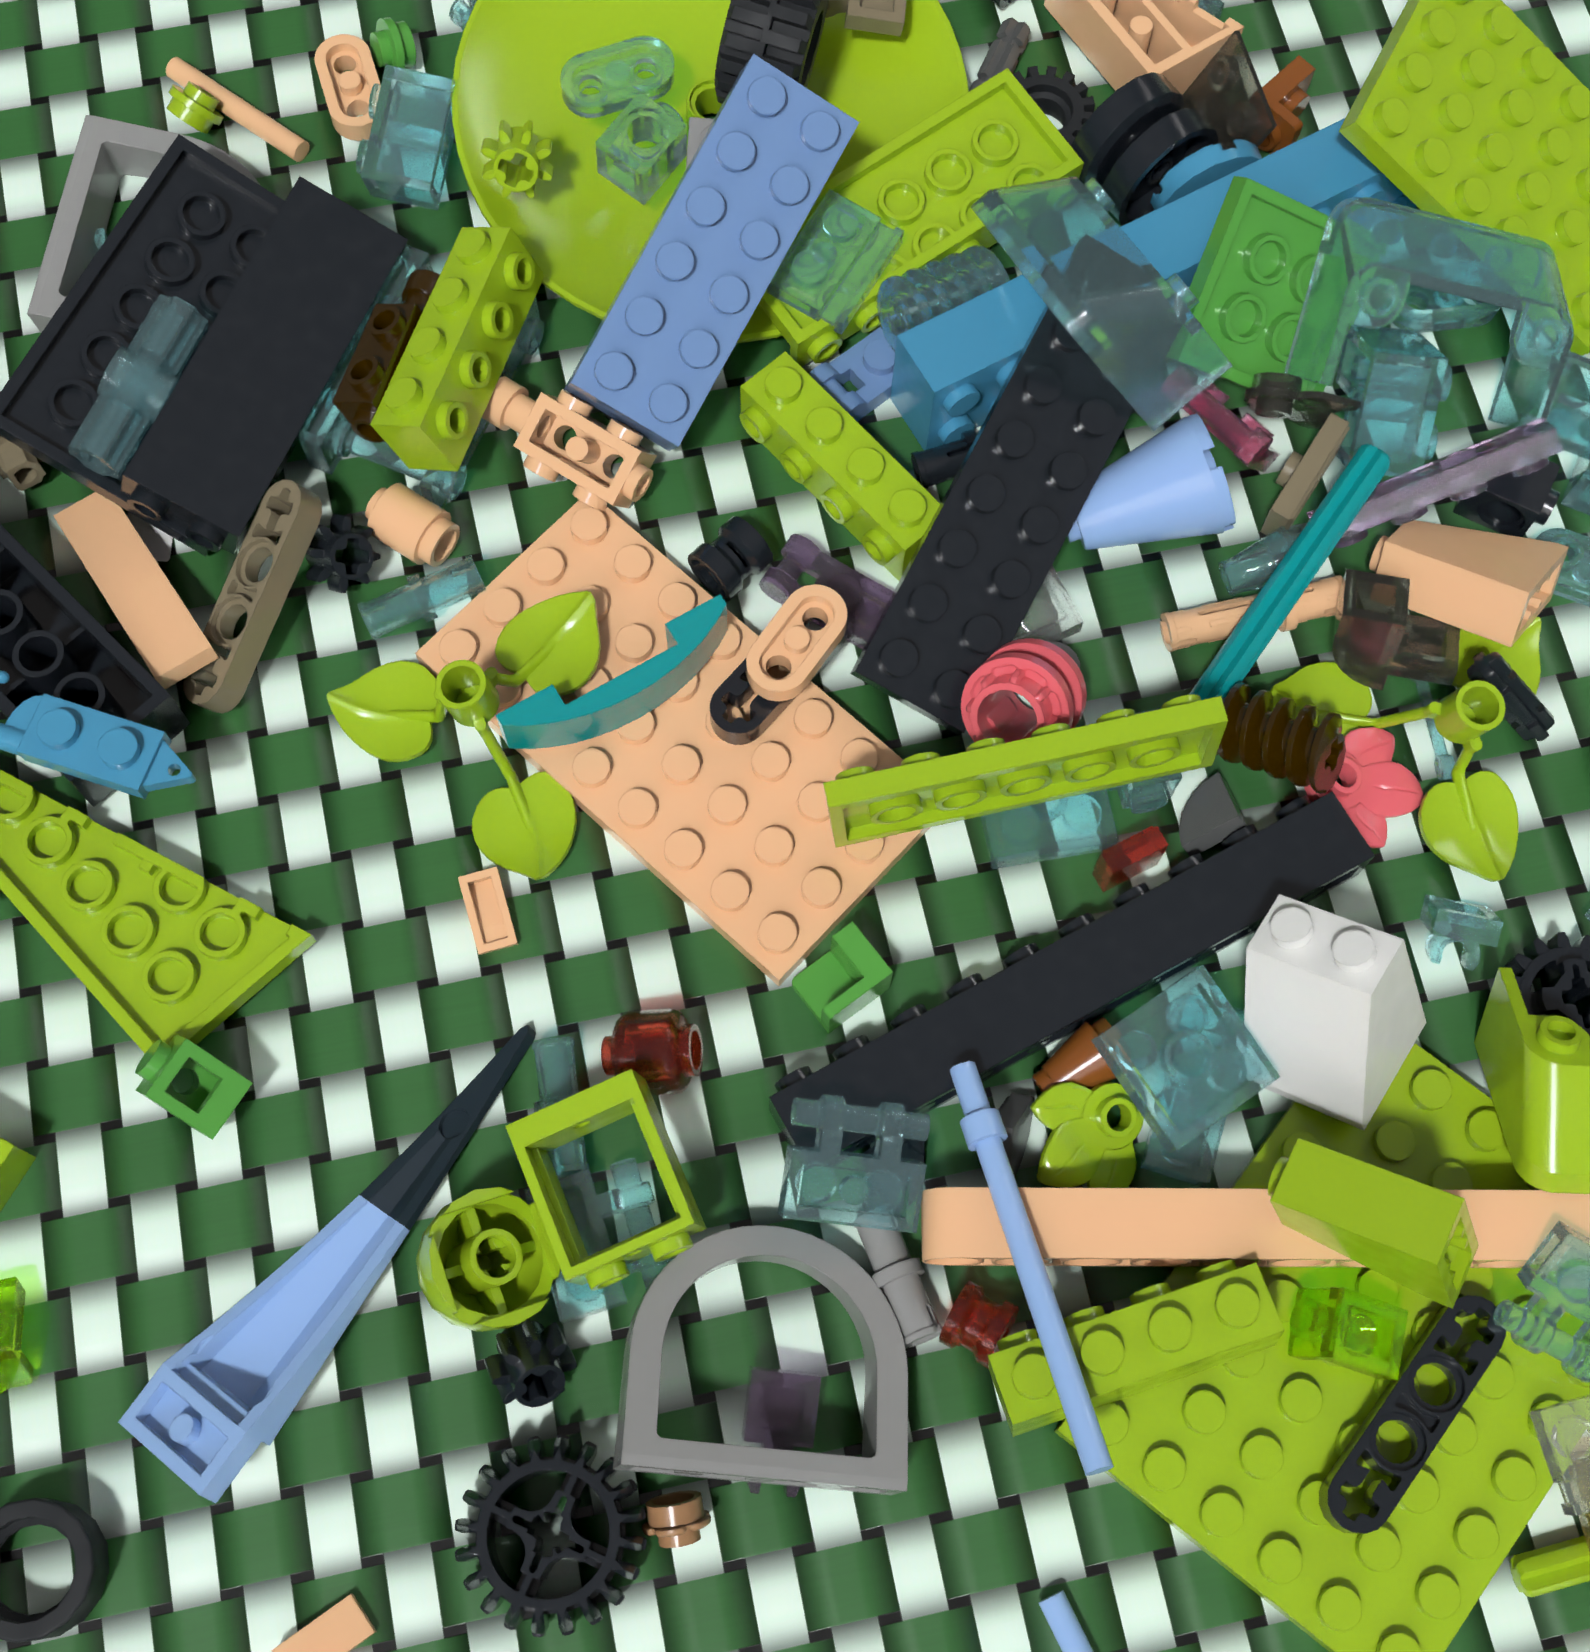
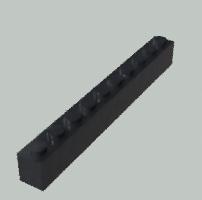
M1333 792L1314 802H1311L1307 795L1299 797L1281 808L1274 815L1277 822L1260 831L1257 830L1254 824L1238 830L1221 843L1223 851L1207 860H1204L1200 853L1186 858L1168 871L1167 874L1170 880L1151 890L1146 883L1129 889L1113 901L1116 909L1096 920L1092 913H1086L1077 917L1058 931L1061 939L1040 950L1036 943H1031L1018 949L1003 960L1002 963L1006 969L984 980L980 973H976L961 980L946 992L949 1000L928 1011L924 1004H918L907 1009L890 1022L893 1029L871 1042L867 1035H861L848 1041L833 1052L832 1055L836 1061L814 1073L809 1066L801 1067L789 1073L774 1085L777 1093L769 1097V1111L808 1179L957 1097L958 1095L950 1074V1069L953 1066L973 1061L976 1063L981 1081H986L1073 1033L1084 1021L1087 1023L1093 1022L1256 932L1279 894L1307 904L1359 875L1375 857L1374 853Z

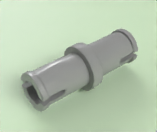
M889 1203L887 1205L875 1206L858 1214L852 1219L854 1228H857L875 1274L871 1278L883 1292L896 1316L906 1349L932 1340L941 1335L944 1330L937 1320L920 1279V1276L925 1273L919 1258L911 1257L893 1214L892 1204Z

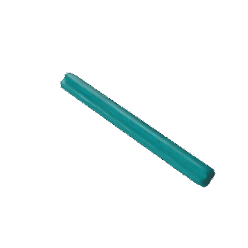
M1368 443L1359 447L1190 694L1199 695L1201 700L1218 696L1223 698L1228 695L1235 684L1243 681L1389 469L1390 457L1388 454Z

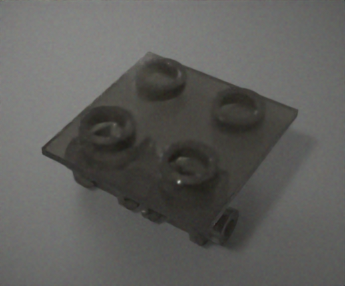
M1234 31L1182 95L1185 104L1184 108L1197 110L1216 130L1218 136L1217 144L1220 143L1223 150L1236 148L1233 141L1235 139L1247 140L1254 143L1258 148L1277 126L1240 31Z

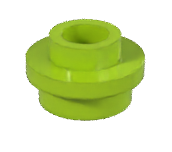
M188 81L184 89L172 84L168 93L173 97L166 107L172 114L204 134H208L213 124H221L224 117L215 110L219 103L217 98Z

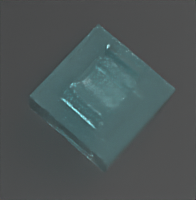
M1426 894L1419 917L1431 933L1425 944L1426 955L1430 961L1440 964L1444 948L1452 942H1460L1463 944L1460 963L1465 969L1472 971L1477 967L1481 958L1479 944L1497 947L1504 923L1487 906Z

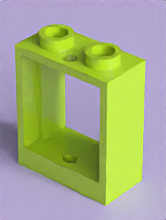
M629 1069L505 1126L565 1282L578 1285L588 1283L591 1291L608 1287L630 1275L627 1267L628 1264L652 1254L655 1262L679 1255L694 1246L690 1236L707 1229L645 1078L633 1069ZM635 1113L676 1217L588 1256L548 1152Z

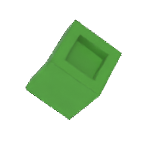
M852 921L832 936L829 952L792 979V988L829 1034L890 988L893 971Z

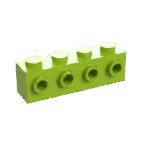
M511 227L461 228L370 425L409 469L458 472L544 279V273Z
M785 351L740 386V421L746 432L756 442L762 443L781 462L789 476L796 482L803 484L821 502L828 515L837 523L842 524L863 545L868 555L876 563L884 566L900 581L940 503Z
M1234 1260L1222 1261L1198 1271L1195 1274L1198 1283L1175 1291H1171L1169 1283H1159L1132 1294L1129 1297L1132 1305L1105 1314L1103 1306H1093L1064 1318L1063 1320L1094 1409L1275 1346L1285 1329L1257 1262L1237 1268ZM1035 1328L1023 1330L997 1342L999 1352L988 1355V1365L1012 1436L1014 1437L1066 1419L1037 1330Z

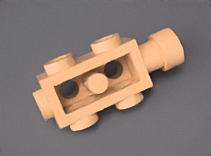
M506 376L499 378L482 418L503 431L511 428L519 433L513 446L527 454L523 466L552 482H555L558 475L561 474L577 484L572 493L574 497L600 511H604L608 503L612 506L629 509L632 502H637L643 497L651 484L653 470L650 468L657 455L640 446L644 437L641 433L611 418L608 426L604 425L590 416L594 406L564 389L561 390L558 397L541 392L537 401L529 397L528 390ZM573 428L576 436L570 438L564 447L563 435L568 429ZM622 457L623 461L616 475L613 476L611 465L616 458Z

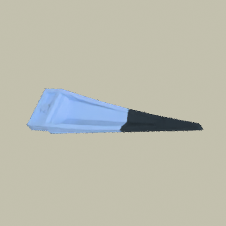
M529 1025L520 1028L428 1128L320 1232L213 1324L167 1359L118 1421L121 1426L198 1495L217 1503L260 1443L263 1442L269 1446L271 1445L534 1041L536 1032Z

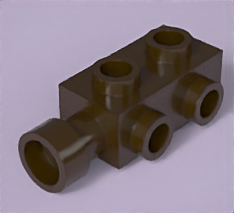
M426 269L414 270L410 274L401 295L404 303L375 305L333 398L332 403L351 424L352 430L364 440L375 443L384 442L370 424L440 274Z

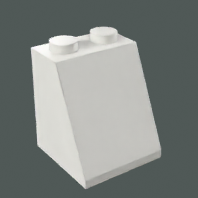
M1279 894L1246 947L1243 1076L1250 1083L1361 1130H1365L1426 1024L1405 941L1397 936Z

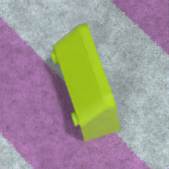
M1499 967L1474 1044L1513 1166L1525 1182L1542 1191L1590 1194V1036L1581 1026L1569 1018L1557 1015H1528L1513 969Z

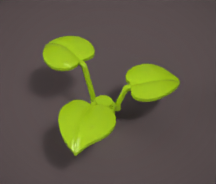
M590 591L558 595L527 608L510 620L498 637L495 654L499 663L506 670L514 673L512 675L498 673L494 667H489L484 672L479 665L472 661L457 660L443 667L437 678H435L424 666L418 663L396 661L374 668L352 683L327 693V700L332 713L347 736L369 755L387 762H404L423 755L432 743V723L443 722L447 711L461 725L475 727L504 775L509 787L497 788L488 792L478 803L472 818L474 840L481 852L491 862L503 869L521 874L533 880L548 877L567 856L576 831V806L571 794L546 772L535 773L520 783L516 772L488 724L499 708L500 699L495 687L496 685L516 688L527 680L530 687L536 693L553 684L560 696L573 693L583 687L595 673L601 652L595 598Z
M1540 617L1534 619L1512 647L1460 628L1453 632L1444 642L1440 651L1439 669L1443 678L1458 689L1439 702H1431L1424 707L1378 718L1366 717L1372 706V696L1367 683L1357 671L1335 662H1319L1308 665L1271 687L1273 709L1283 697L1293 698L1296 703L1295 719L1300 710L1309 704L1317 706L1319 710L1318 726H1320L1322 720L1329 712L1340 713L1342 717L1341 734L1343 736L1359 728L1375 727L1382 729L1425 718L1434 719L1435 727L1439 734L1448 741L1462 744L1463 749L1451 771L1453 783L1443 782L1431 787L1421 801L1418 812L1421 835L1430 850L1444 862L1490 882L1500 881L1505 878L1514 860L1518 841L1519 822L1514 796L1508 785L1496 773L1479 771L1467 778L1465 777V770L1474 753L1482 749L1483 744L1480 736L1497 727L1502 722L1506 710L1505 701L1500 691L1494 685L1481 680L1471 681L1468 678L1467 669L1474 664L1473 657L1476 654L1485 652L1488 655L1498 652L1536 695L1541 674L1539 654Z

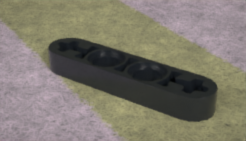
M1467 1295L1457 1299L1453 1309L1443 1305L1437 1311L1323 1480L1319 1490V1506L1324 1518L1332 1527L1343 1533L1367 1534L1378 1530L1387 1521L1503 1345L1506 1337V1323L1501 1311L1491 1301L1481 1296ZM1476 1314L1480 1319L1476 1330L1484 1337L1483 1341L1475 1340L1464 1344L1455 1358L1434 1350L1436 1343L1442 1350L1451 1348L1460 1337L1463 1328L1455 1321L1456 1316L1463 1318ZM1457 1361L1466 1363V1370ZM1425 1364L1441 1369L1448 1379L1449 1394L1441 1405L1435 1406L1424 1402L1415 1390L1414 1377L1417 1370ZM1394 1421L1402 1425L1409 1433L1411 1451L1409 1456L1401 1463H1392L1384 1459L1377 1449L1376 1434L1384 1422ZM1361 1455L1362 1459L1371 1469L1391 1477L1392 1481L1387 1486L1383 1479L1373 1480L1363 1495V1501L1370 1507L1368 1515L1355 1513L1347 1518L1343 1513L1347 1501L1339 1491L1341 1486L1347 1488L1359 1486L1369 1473L1370 1469L1359 1466L1356 1463Z

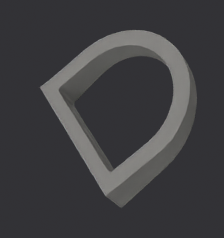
M85 115L27 312L40 333H42L102 246L120 179L125 175L149 178L178 136V133ZM180 134L259 184L240 162L225 151L197 138Z
M765 1225L742 1226L723 1230L694 1243L692 1248L677 1255L663 1268L647 1288L632 1317L623 1359L613 1470L881 1495H894L906 1492L908 1484L907 1355L898 1321L881 1289L877 1287L870 1275L843 1251L820 1238L795 1229ZM752 1261L771 1262L795 1268L825 1286L848 1312L858 1332L863 1349L865 1396L862 1457L661 1438L657 1434V1418L664 1335L671 1314L686 1290L699 1279L717 1269L732 1264Z

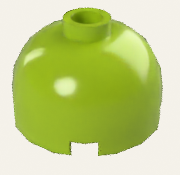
M502 1187L475 1189L444 1206L423 1232L416 1257L419 1285L431 1308L449 1323L473 1331H491L513 1327L541 1311L548 1299H544L551 1291L553 1280L559 1277L560 1266L534 1202L528 1205L520 1197L510 1194L514 1191Z

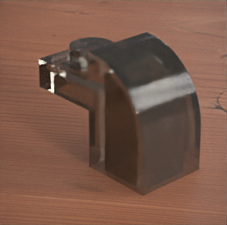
M1346 569L1337 597L1332 649L1333 657L1338 667L1348 677L1364 686L1377 690H1383L1388 675L1451 686L1458 671L1460 628L1433 618L1409 615L1410 579Z

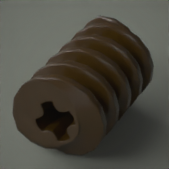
M1246 683L1235 684L1228 695L1222 698L1228 723L1216 756L1219 754L1224 761L1229 763L1242 762L1247 769L1252 771H1262L1264 769L1270 777L1275 779L1287 777L1293 785L1299 787L1311 785L1313 790L1319 794L1326 793L1334 786L1340 774L1346 752L1345 738L1341 734L1342 717L1340 713L1329 712L1322 720L1320 726H1318L1319 710L1317 706L1309 704L1300 710L1295 719L1296 703L1293 698L1283 697L1273 709V695L1271 691L1259 690L1251 700V689Z

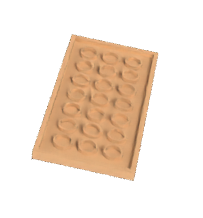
M578 500L415 654L418 662L435 678H437L443 667L457 660L472 661L479 665L484 672L487 668L494 667L498 673L512 675L514 673L506 670L499 663L495 654L498 637L509 621L527 608L549 598L572 592L590 591L595 598L601 641L600 659L595 673L583 687L573 693L560 696L566 705L668 650L665 623L714 597L610 508L606 507L604 511H600ZM727 609L728 630L719 647L693 679L657 708L616 730L591 739L556 747L515 750L538 771L548 773L571 794L577 806L777 986H780L931 827L835 847L823 783L836 780L837 774L850 768L869 766L874 768L875 771L901 766L903 759L812 681L756 740L748 744L734 745L723 741L715 734L710 720V701L712 695L747 658L750 647L759 637ZM775 665L769 668L767 673L773 678L781 679L786 677L790 671L784 666ZM527 680L516 688L496 685L495 688L500 699L496 714L536 693L530 687ZM753 689L752 696L741 707L736 708L730 703L727 705L728 722L732 723L738 717L745 719L747 722L751 720L750 704L758 695ZM495 714L488 724L503 738Z

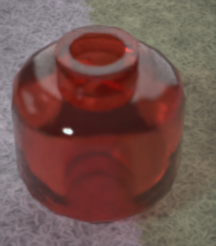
M675 1009L629 1011L623 1013L615 1023L612 1036H605L601 1045L603 1070L607 1076H616L629 1069H633L645 1078L652 1096L683 1093L689 1086L692 1077H698L702 1071L703 1044L700 1030L697 1024H689L684 1014Z

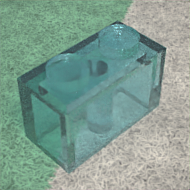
M385 65L382 83H375L370 93L369 117L373 119L369 140H361L356 157V171L361 175L371 196L433 210L439 209L455 137L452 122V95L456 84L454 79Z

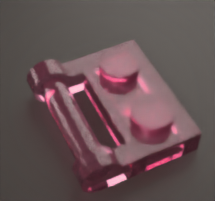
M1179 361L1174 364L1160 380L1157 390L1171 402L1178 404L1190 415L1197 413L1203 420L1207 430L1234 452V456L1248 468L1265 472L1280 455L1270 446L1273 442L1274 434L1250 413L1247 412L1242 419L1224 406L1230 396L1205 375L1202 374L1195 381V372L1184 362Z

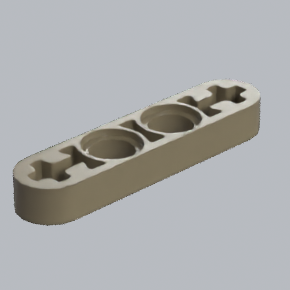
M292 480L276 482L267 490L262 498L203 631V634L219 658L183 680V690L186 698L193 704L212 712L223 714L231 711L242 699L320 523L322 503L319 496ZM273 555L269 572L264 579L258 581L261 566L269 556ZM247 612L246 625L241 634L234 638L235 625L240 616ZM227 651H230L228 657L226 658L225 656L227 654Z

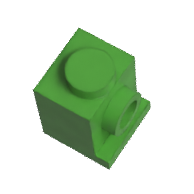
M175 1034L169 1044L161 1039L157 1040L144 1054L135 1070V1073L143 1078L135 1091L212 1140L253 1084L187 1038ZM189 1068L194 1075L193 1085L185 1092H176L172 1086V1080L180 1069Z

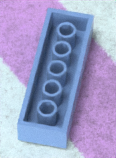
M753 54L738 75L564 389L613 419L638 431L645 438L667 451L679 447L859 122Z

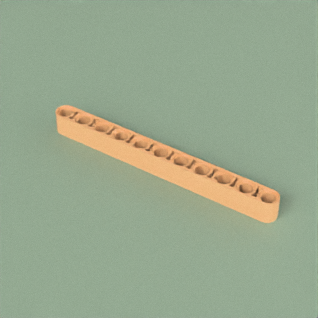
M989 1187L931 1188L921 1192L923 1263L947 1266H1015ZM1018 1187L1045 1266L1208 1267L1222 1261L1234 1260L1237 1267H1244L1257 1262L1258 1267H1366L1283 1225L1270 1202L1271 1196L1268 1195V1189ZM1443 1190L1465 1198L1479 1245L1470 1268L1590 1269V1194L1551 1193L1542 1190Z

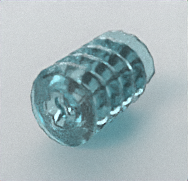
M973 245L962 253L949 254L942 261H931L924 265L922 269L912 268L902 274V276H891L884 280L878 290L877 310L879 323L889 346L895 352L897 335L1010 281L1003 264L986 247Z

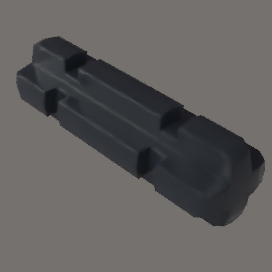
M1485 652L1476 654L1473 657L1474 664L1467 669L1468 678L1471 681L1481 680L1488 682L1500 691L1506 707L1504 718L1523 740L1528 741L1536 738L1537 741H1543L1549 737L1547 730L1555 724L1554 716L1540 702L1498 652L1488 655Z

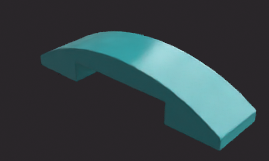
M721 594L665 623L668 650L570 703L564 704L552 684L496 714L503 739L507 746L513 749H536L577 743L616 730L660 706L693 679L708 662L728 630L727 604Z

